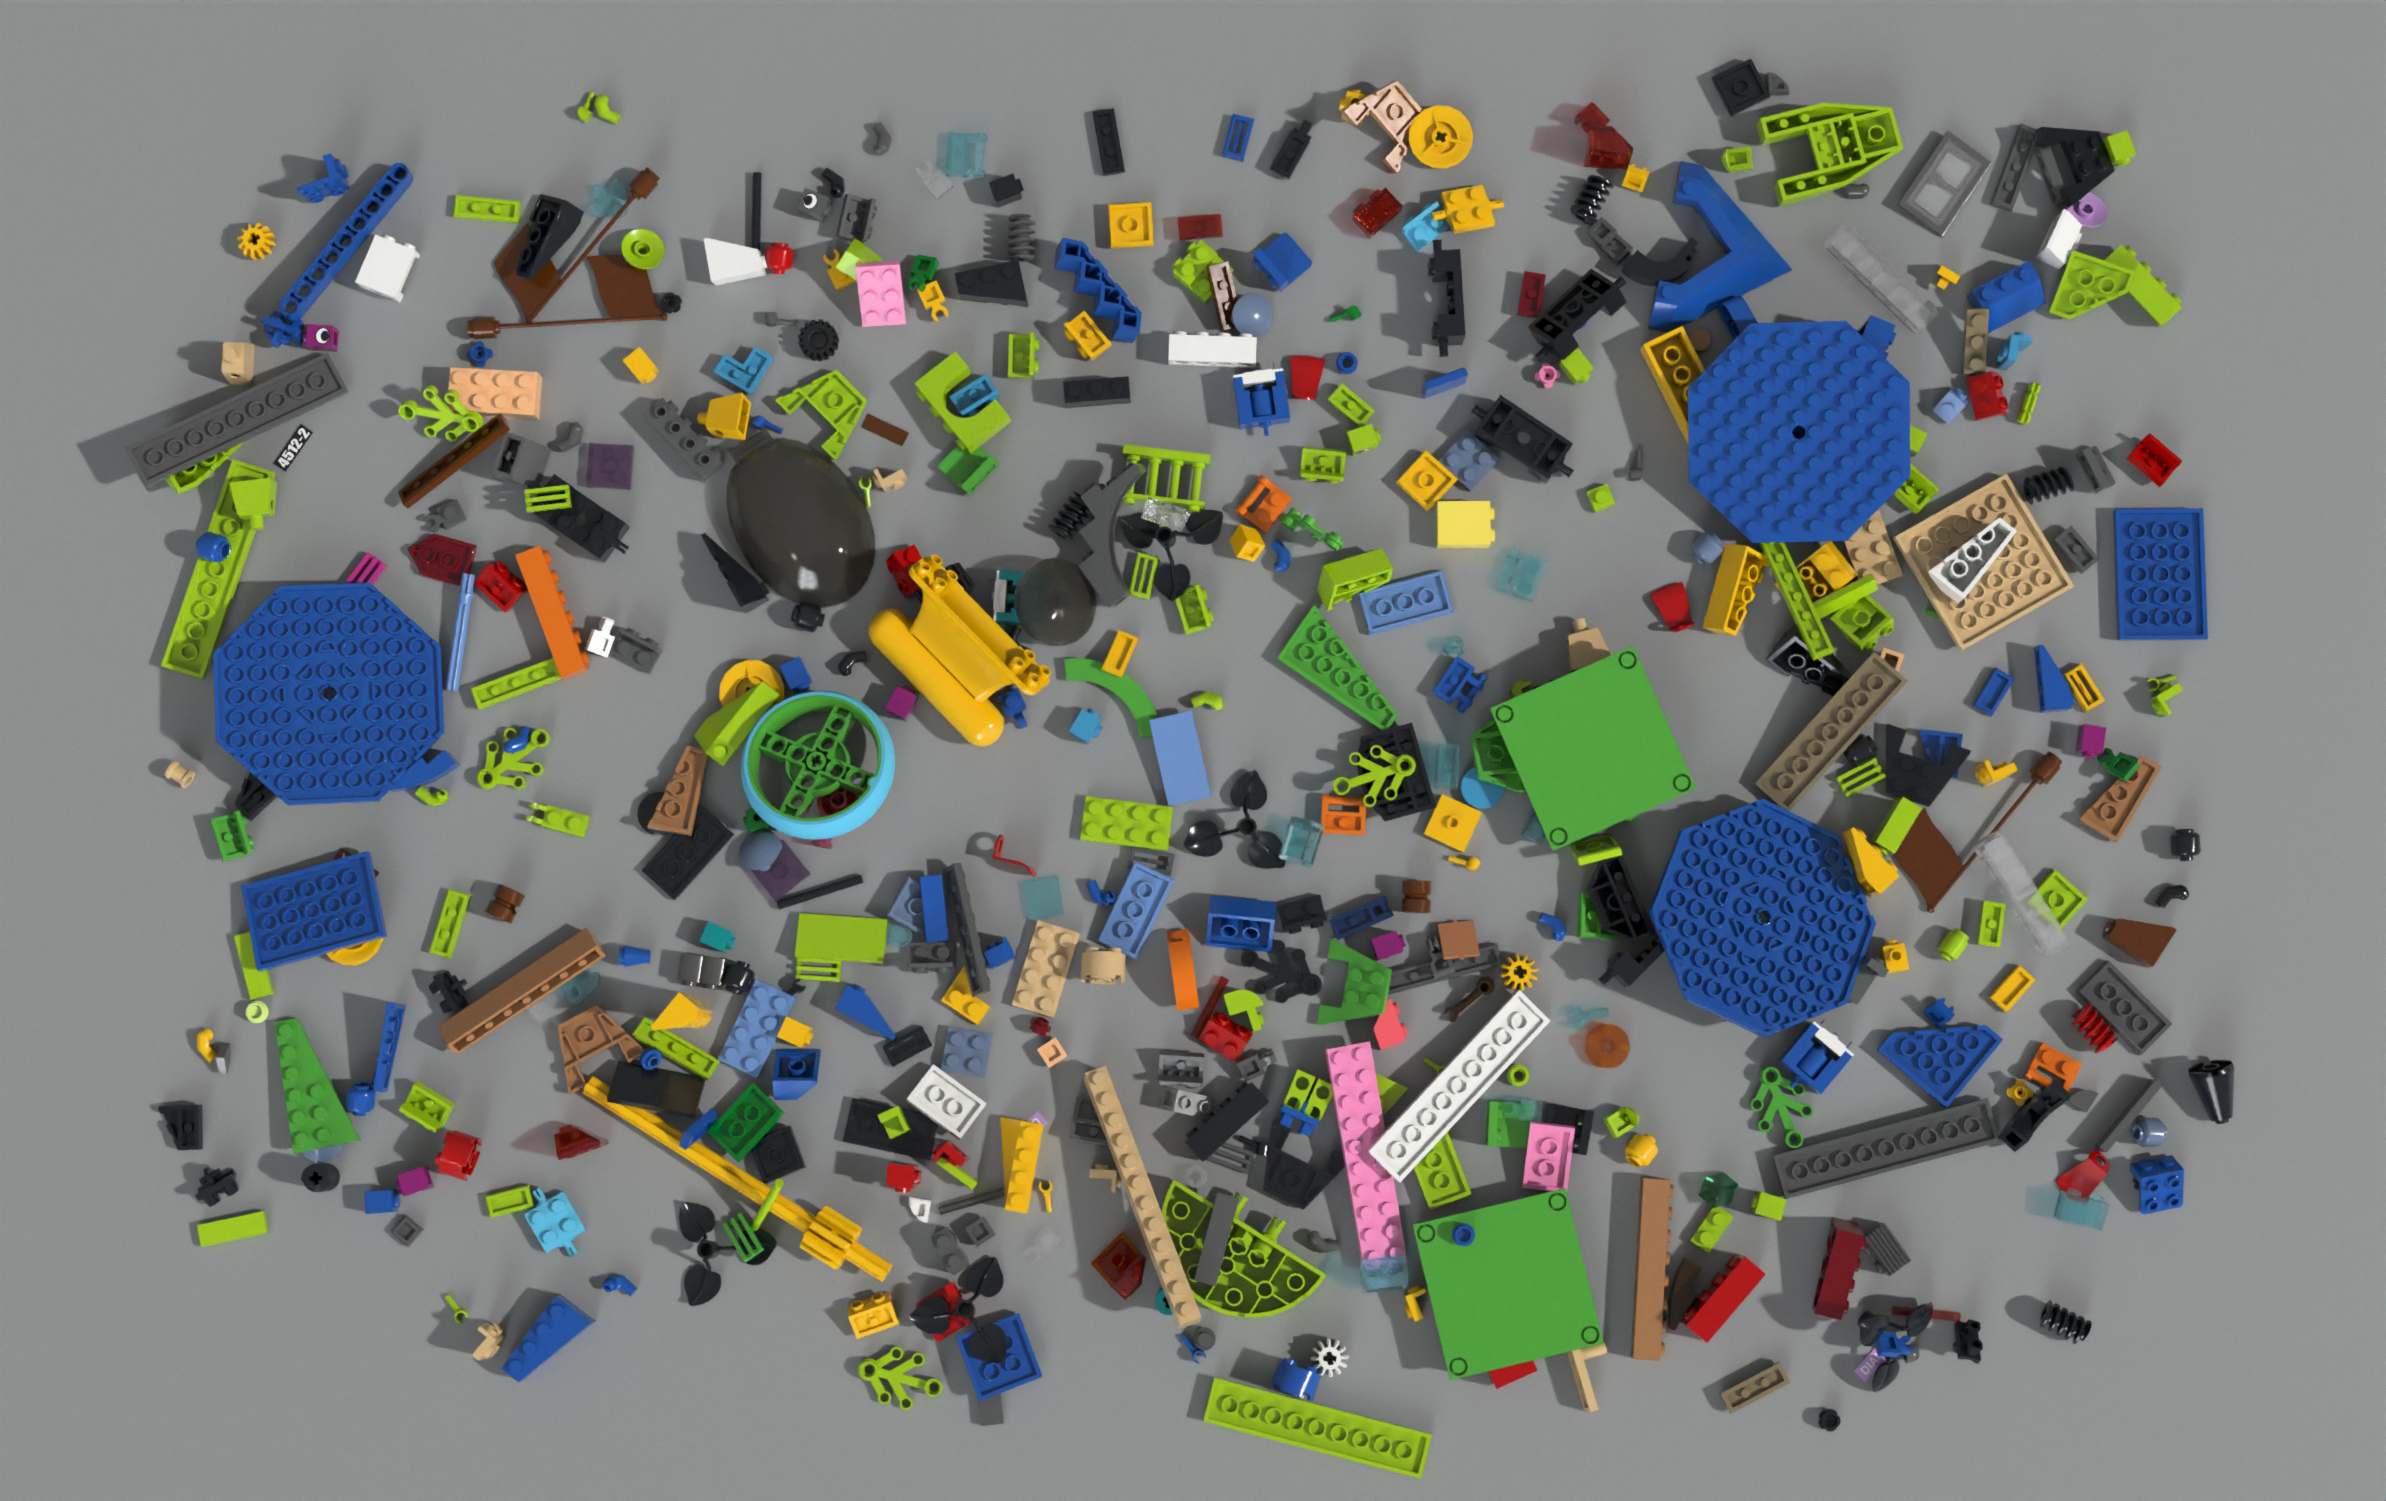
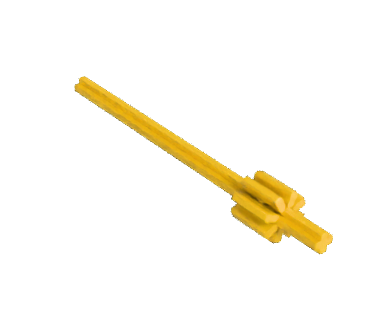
M592 1076L585 1085L583 1094L759 1205L763 1204L771 1187L698 1141L684 1150L679 1146L684 1133L649 1110L607 1102L610 1086L595 1076ZM779 1193L769 1211L805 1233L801 1239V1249L834 1270H837L845 1260H848L881 1282L885 1280L893 1264L857 1242L862 1232V1228L829 1206H824L815 1216Z

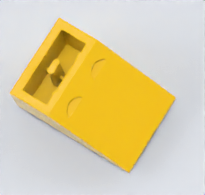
M1832 541L1823 545L1796 567L1812 603L1839 590L1858 575Z
M1852 827L1845 830L1843 835L1852 866L1856 873V881L1871 897L1881 894L1899 877L1896 873L1898 869L1892 862H1886L1881 857L1882 852L1874 844L1871 846L1865 840L1867 836L1861 829Z

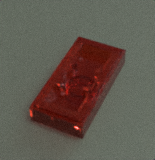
M1221 214L1178 218L1180 241L1223 237Z

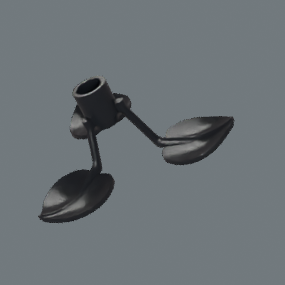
M1202 510L1193 513L1185 523L1190 533L1178 532L1177 530L1172 532L1169 527H1160L1157 518L1150 513H1138L1121 518L1124 535L1134 547L1139 549L1149 548L1153 543V539H1156L1165 548L1170 566L1163 565L1156 571L1154 584L1157 590L1169 601H1174L1181 597L1187 590L1191 579L1186 565H1174L1170 548L1174 546L1176 536H1193L1195 542L1200 545L1211 544L1221 533L1223 513L1217 510Z
M1256 770L1242 775L1231 788L1230 799L1232 804L1237 807H1243L1245 818L1237 822L1236 828L1218 833L1216 824L1208 820H1202L1190 828L1183 843L1184 847L1192 854L1209 857L1221 851L1223 843L1219 837L1238 832L1242 836L1251 835L1255 842L1248 849V856L1253 865L1263 869L1283 868L1285 866V851L1281 840L1274 833L1268 831L1262 832L1257 839L1255 833L1257 828L1256 822L1250 818L1247 808L1250 810L1261 808L1267 800L1266 787Z
M683 1202L679 1212L681 1232L691 1242H698L701 1239L697 1247V1253L703 1258V1262L707 1266V1269L703 1266L691 1268L684 1279V1287L689 1305L697 1306L713 1299L721 1288V1276L716 1272H710L711 1265L709 1259L717 1257L721 1250L737 1249L735 1246H719L716 1242L707 1240L708 1236L706 1233L711 1232L715 1227V1215L710 1208L700 1204ZM762 1229L753 1232L764 1250L745 1262L749 1265L764 1263L777 1246L774 1237ZM744 1230L743 1233L752 1249H757L747 1231ZM739 1237V1242L743 1250L745 1251L746 1255H748L749 1252L746 1249L741 1238Z
M986 1258L969 1270L966 1276V1286L969 1290L976 1291L969 1300L960 1301L956 1309L948 1313L949 1305L944 1299L937 1296L929 1297L922 1301L909 1315L910 1320L920 1330L928 1334L938 1335L949 1329L950 1320L948 1317L958 1314L964 1320L970 1319L979 1331L972 1335L969 1347L972 1354L981 1361L1002 1363L1007 1352L1006 1336L1003 1330L993 1323L987 1324L982 1330L974 1318L976 1309L973 1305V1301L980 1293L984 1297H993L1001 1291L1004 1279L997 1258Z
M1932 1302L1916 1307L1909 1314L1905 1326L1890 1322V1318L1886 1314L1874 1315L1870 1311L1864 1312L1858 1319L1861 1344L1864 1346L1874 1344L1888 1326L1907 1331L1909 1337L1917 1336L1925 1330L1931 1320L1933 1313ZM1885 1357L1886 1362L1877 1368L1873 1377L1872 1391L1874 1393L1886 1388L1895 1380L1900 1369L1899 1362L1896 1360L1891 1361L1890 1357Z

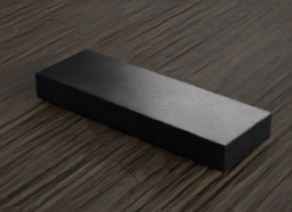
M1114 108L1092 112L1103 175L1109 176L1125 173Z

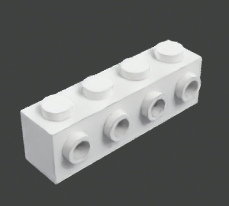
M1176 331L1174 334H1169L1168 363L1169 365L1256 368L1257 337H1252V334H1239V337H1235L1229 333H1218L1217 336H1209L1207 332L1187 335V332Z

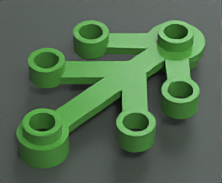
M1291 508L1287 515L1284 514L1280 520V523L1291 531H1295L1298 526L1311 532L1310 536L1318 542L1323 540L1324 544L1335 551L1344 546L1343 538L1333 531L1329 534L1315 525L1317 521L1307 514L1301 519L1302 514L1294 508Z
M1766 1065L1759 1071V1080L1761 1082L1755 1098L1749 1102V1106L1753 1111L1762 1110L1764 1107L1763 1100L1770 1088L1773 1097L1763 1119L1758 1121L1757 1128L1761 1132L1770 1131L1772 1127L1771 1122L1778 1110L1786 1132L1784 1136L1785 1144L1790 1148H1798L1803 1143V1135L1799 1131H1795L1787 1107L1798 1111L1802 1117H1810L1813 1114V1108L1809 1104H1802L1781 1094L1778 1085L1791 1090L1795 1096H1802L1806 1090L1805 1086L1802 1083H1797L1795 1087L1799 1085L1802 1088V1092L1797 1094L1794 1090L1795 1087L1791 1088L1789 1086L1792 1081L1782 1077L1780 1070L1776 1066ZM1767 1072L1773 1073L1772 1080L1766 1078ZM1755 1100H1758L1760 1102V1107L1758 1109H1755L1753 1107V1102ZM1805 1106H1807L1810 1109L1808 1115H1805L1802 1112V1109ZM1763 1121L1768 1123L1766 1130H1763L1760 1126ZM1791 1135H1795L1797 1138L1793 1144L1789 1141Z

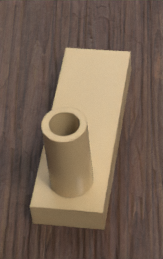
M1605 1343L1567 1352L1585 1412H1593L1599 1409L1584 1360L1607 1353Z

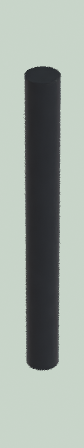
M754 172L752 248L760 251L762 173Z
M862 875L854 876L777 901V906L780 910L862 884L864 881Z

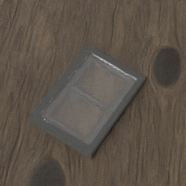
M1947 131L1897 205L1936 234L1943 237L1991 167L1992 162L1950 131Z

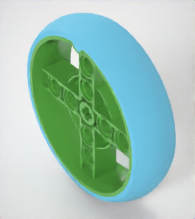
M832 691L804 692L784 699L774 705L754 725L745 742L741 758V778L744 792L755 812L766 823L784 834L812 840L834 838L846 834L869 820L887 797L895 772L894 746L883 721L861 701ZM816 713H830L821 732L807 734L796 742L777 734L786 725L801 717ZM856 721L861 723L870 732L876 744L878 756L875 775L851 765L850 754L844 743ZM842 724L840 729H834L836 725ZM827 743H833L830 748H824ZM778 746H784L782 750L775 751ZM803 754L800 759H794L796 755ZM762 755L784 764L786 776L792 785L780 809H777L768 801L760 786L759 766ZM842 770L840 775L833 776L835 771ZM855 779H862L860 783L852 784ZM807 781H813L810 786L803 787ZM840 788L861 796L849 807L835 814L820 818H805L816 797L831 795ZM797 800H802L799 806H793Z

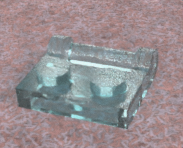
M948 132L945 175L948 177L984 178L983 159L987 134ZM970 142H976L974 169H968Z

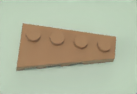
M686 747L675 769V773L668 783L666 791L647 826L648 829L692 836L709 757L703 748Z
M2140 756L2136 760L2140 766L2127 782L2118 778L2077 820L2117 843L2161 769V766L2144 756Z

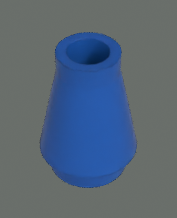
M627 945L619 947V965L628 967L650 963V950Z

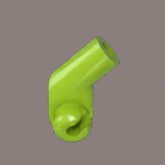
M602 94L595 98L594 105L599 117L618 124L621 114L609 109L608 97Z
M1209 691L1190 698L1194 709L1208 704L1212 706L1213 710L1217 711L1224 706L1222 697Z
M421 786L415 793L417 797L429 806L444 804L449 798L448 792L445 789H439L437 792L430 793Z

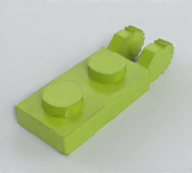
M530 802L529 807L531 809L542 810L545 813L543 820L532 815H526V821L585 838L590 816L550 805L544 806Z

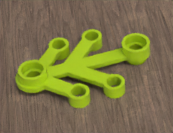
M432 385L425 388L423 396L425 399L430 400L437 409L417 406V403L413 400L404 401L398 409L400 416L406 420L413 419L415 415L439 419L435 423H428L424 429L425 435L430 438L435 437L441 429L451 422L461 423L457 427H449L446 431L445 437L451 442L456 441L465 431H477L484 423L482 416L478 412L469 411L459 401V393L456 390H448L444 400L448 404L453 405L459 413H454L437 396L438 390Z
M507 728L504 731L505 742H507L510 739L507 736L508 732L514 731V737H517V730H515L514 728ZM543 729L535 730L527 747L513 754L506 753L503 749L502 761L496 767H494L495 756L500 752L501 747L496 741L488 742L486 745L487 757L485 768L478 772L476 778L478 785L484 789H492L497 784L513 786L521 790L526 786L525 778L521 776L511 778L500 775L506 770H513L541 776L544 772V767L540 763L527 764L518 761L537 747L547 746L550 742L549 733ZM540 735L545 736V741L542 743L538 741ZM492 744H496L497 749L494 752L490 751V746ZM537 765L540 766V772L534 773L533 768ZM488 774L492 776L490 782L485 781V776ZM522 779V785L517 787L515 784L516 780Z
M1374 745L1370 749V756L1374 759L1381 758L1392 764L1384 768L1363 758L1360 753L1353 752L1349 756L1350 764L1353 766L1359 765L1371 772L1351 779L1339 777L1333 783V790L1338 795H1346L1350 788L1374 781L1369 793L1363 798L1364 806L1371 808L1376 804V797L1386 777L1395 774L1391 786L1384 791L1385 799L1392 801L1397 797V790L1403 778L1410 776L1415 771L1416 763L1411 756L1400 755L1396 757L1384 751L1381 746ZM1374 748L1380 749L1381 754L1379 756L1373 755L1372 750ZM1353 755L1359 756L1360 761L1354 763L1351 760V757ZM1402 762L1408 763L1409 768L1407 770L1401 769L1400 764ZM1339 783H1344L1346 788L1345 790L1340 791L1337 788V785ZM1388 790H1393L1395 796L1389 798L1386 793ZM1367 797H1372L1374 799V803L1369 805L1366 803L1365 799Z
M899 1346L893 1347L888 1354L877 1360L872 1358L862 1360L858 1366V1374L863 1380L871 1382L881 1404H888L892 1399V1394L884 1389L879 1377L888 1379L903 1410L912 1408L913 1399L907 1396L900 1383L924 1389L930 1397L938 1396L943 1390V1384L937 1378H931L927 1381L903 1374L915 1366L924 1364L925 1355L921 1352L915 1353L911 1359L892 1370L881 1367L892 1360H900L903 1357L904 1351ZM895 1349H898L901 1352V1355L898 1358L893 1356V1351ZM916 1355L922 1357L921 1363L915 1362L914 1357ZM867 1365H871L873 1367V1372L871 1374L865 1371V1367ZM931 1383H936L938 1385L937 1391H932L930 1389ZM881 1394H888V1401H882ZM904 1399L910 1401L909 1407L903 1406L902 1401Z

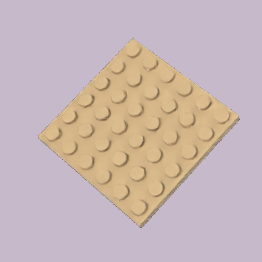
M2007 474L1893 538L1960 651L2074 587ZM1998 518H2001L2017 530V532L1967 596L1959 603H1956L1938 588L1928 571Z

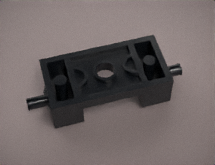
M1437 239L1432 241L1433 254L1432 257H1429L1427 265L1428 276H1432V282H1448L1446 283V294L1451 296V299H1449V305H1447L1448 315L1437 316L1436 322H1433V327H1431L1432 340H1436V346H1439V357H1448V346L1462 345L1465 338L1460 249L1442 250V240Z
M1590 269L1528 326L1537 343L1543 347L1534 357L1541 362L1548 354H1553L1565 360L1579 347L1573 334L1593 315L1601 310L1612 316L1627 303L1620 291V288L1626 284V281L1619 277L1613 283L1595 270Z
M1502 395L1498 397L1492 408L1488 411H1485L1477 404L1471 412L1482 419L1474 436L1490 447L1495 445L1528 467V472L1545 484L1558 470L1568 478L1574 470L1563 463L1573 443ZM1526 432L1530 436V441L1528 443H1521L1518 440V435Z
M555 474L543 487L533 480L530 482L536 488L560 485L570 486L572 508L532 512L537 517L604 563L615 548L623 554L627 552L623 548L628 550L629 546L621 542V539L630 527L624 521L600 507ZM528 484V489H535L533 486ZM565 491L537 494V497L565 494ZM566 499L535 502L532 506L564 503ZM580 514H584L587 517L586 523L582 526L577 525L575 522L576 517Z
M1659 936L1651 942L1653 947L1650 950H1643L1635 959L1627 951L1615 953L1607 961L1609 964L1605 968L1607 971L1598 978V981L1605 986L1614 977L1623 987L1630 986L1664 952Z

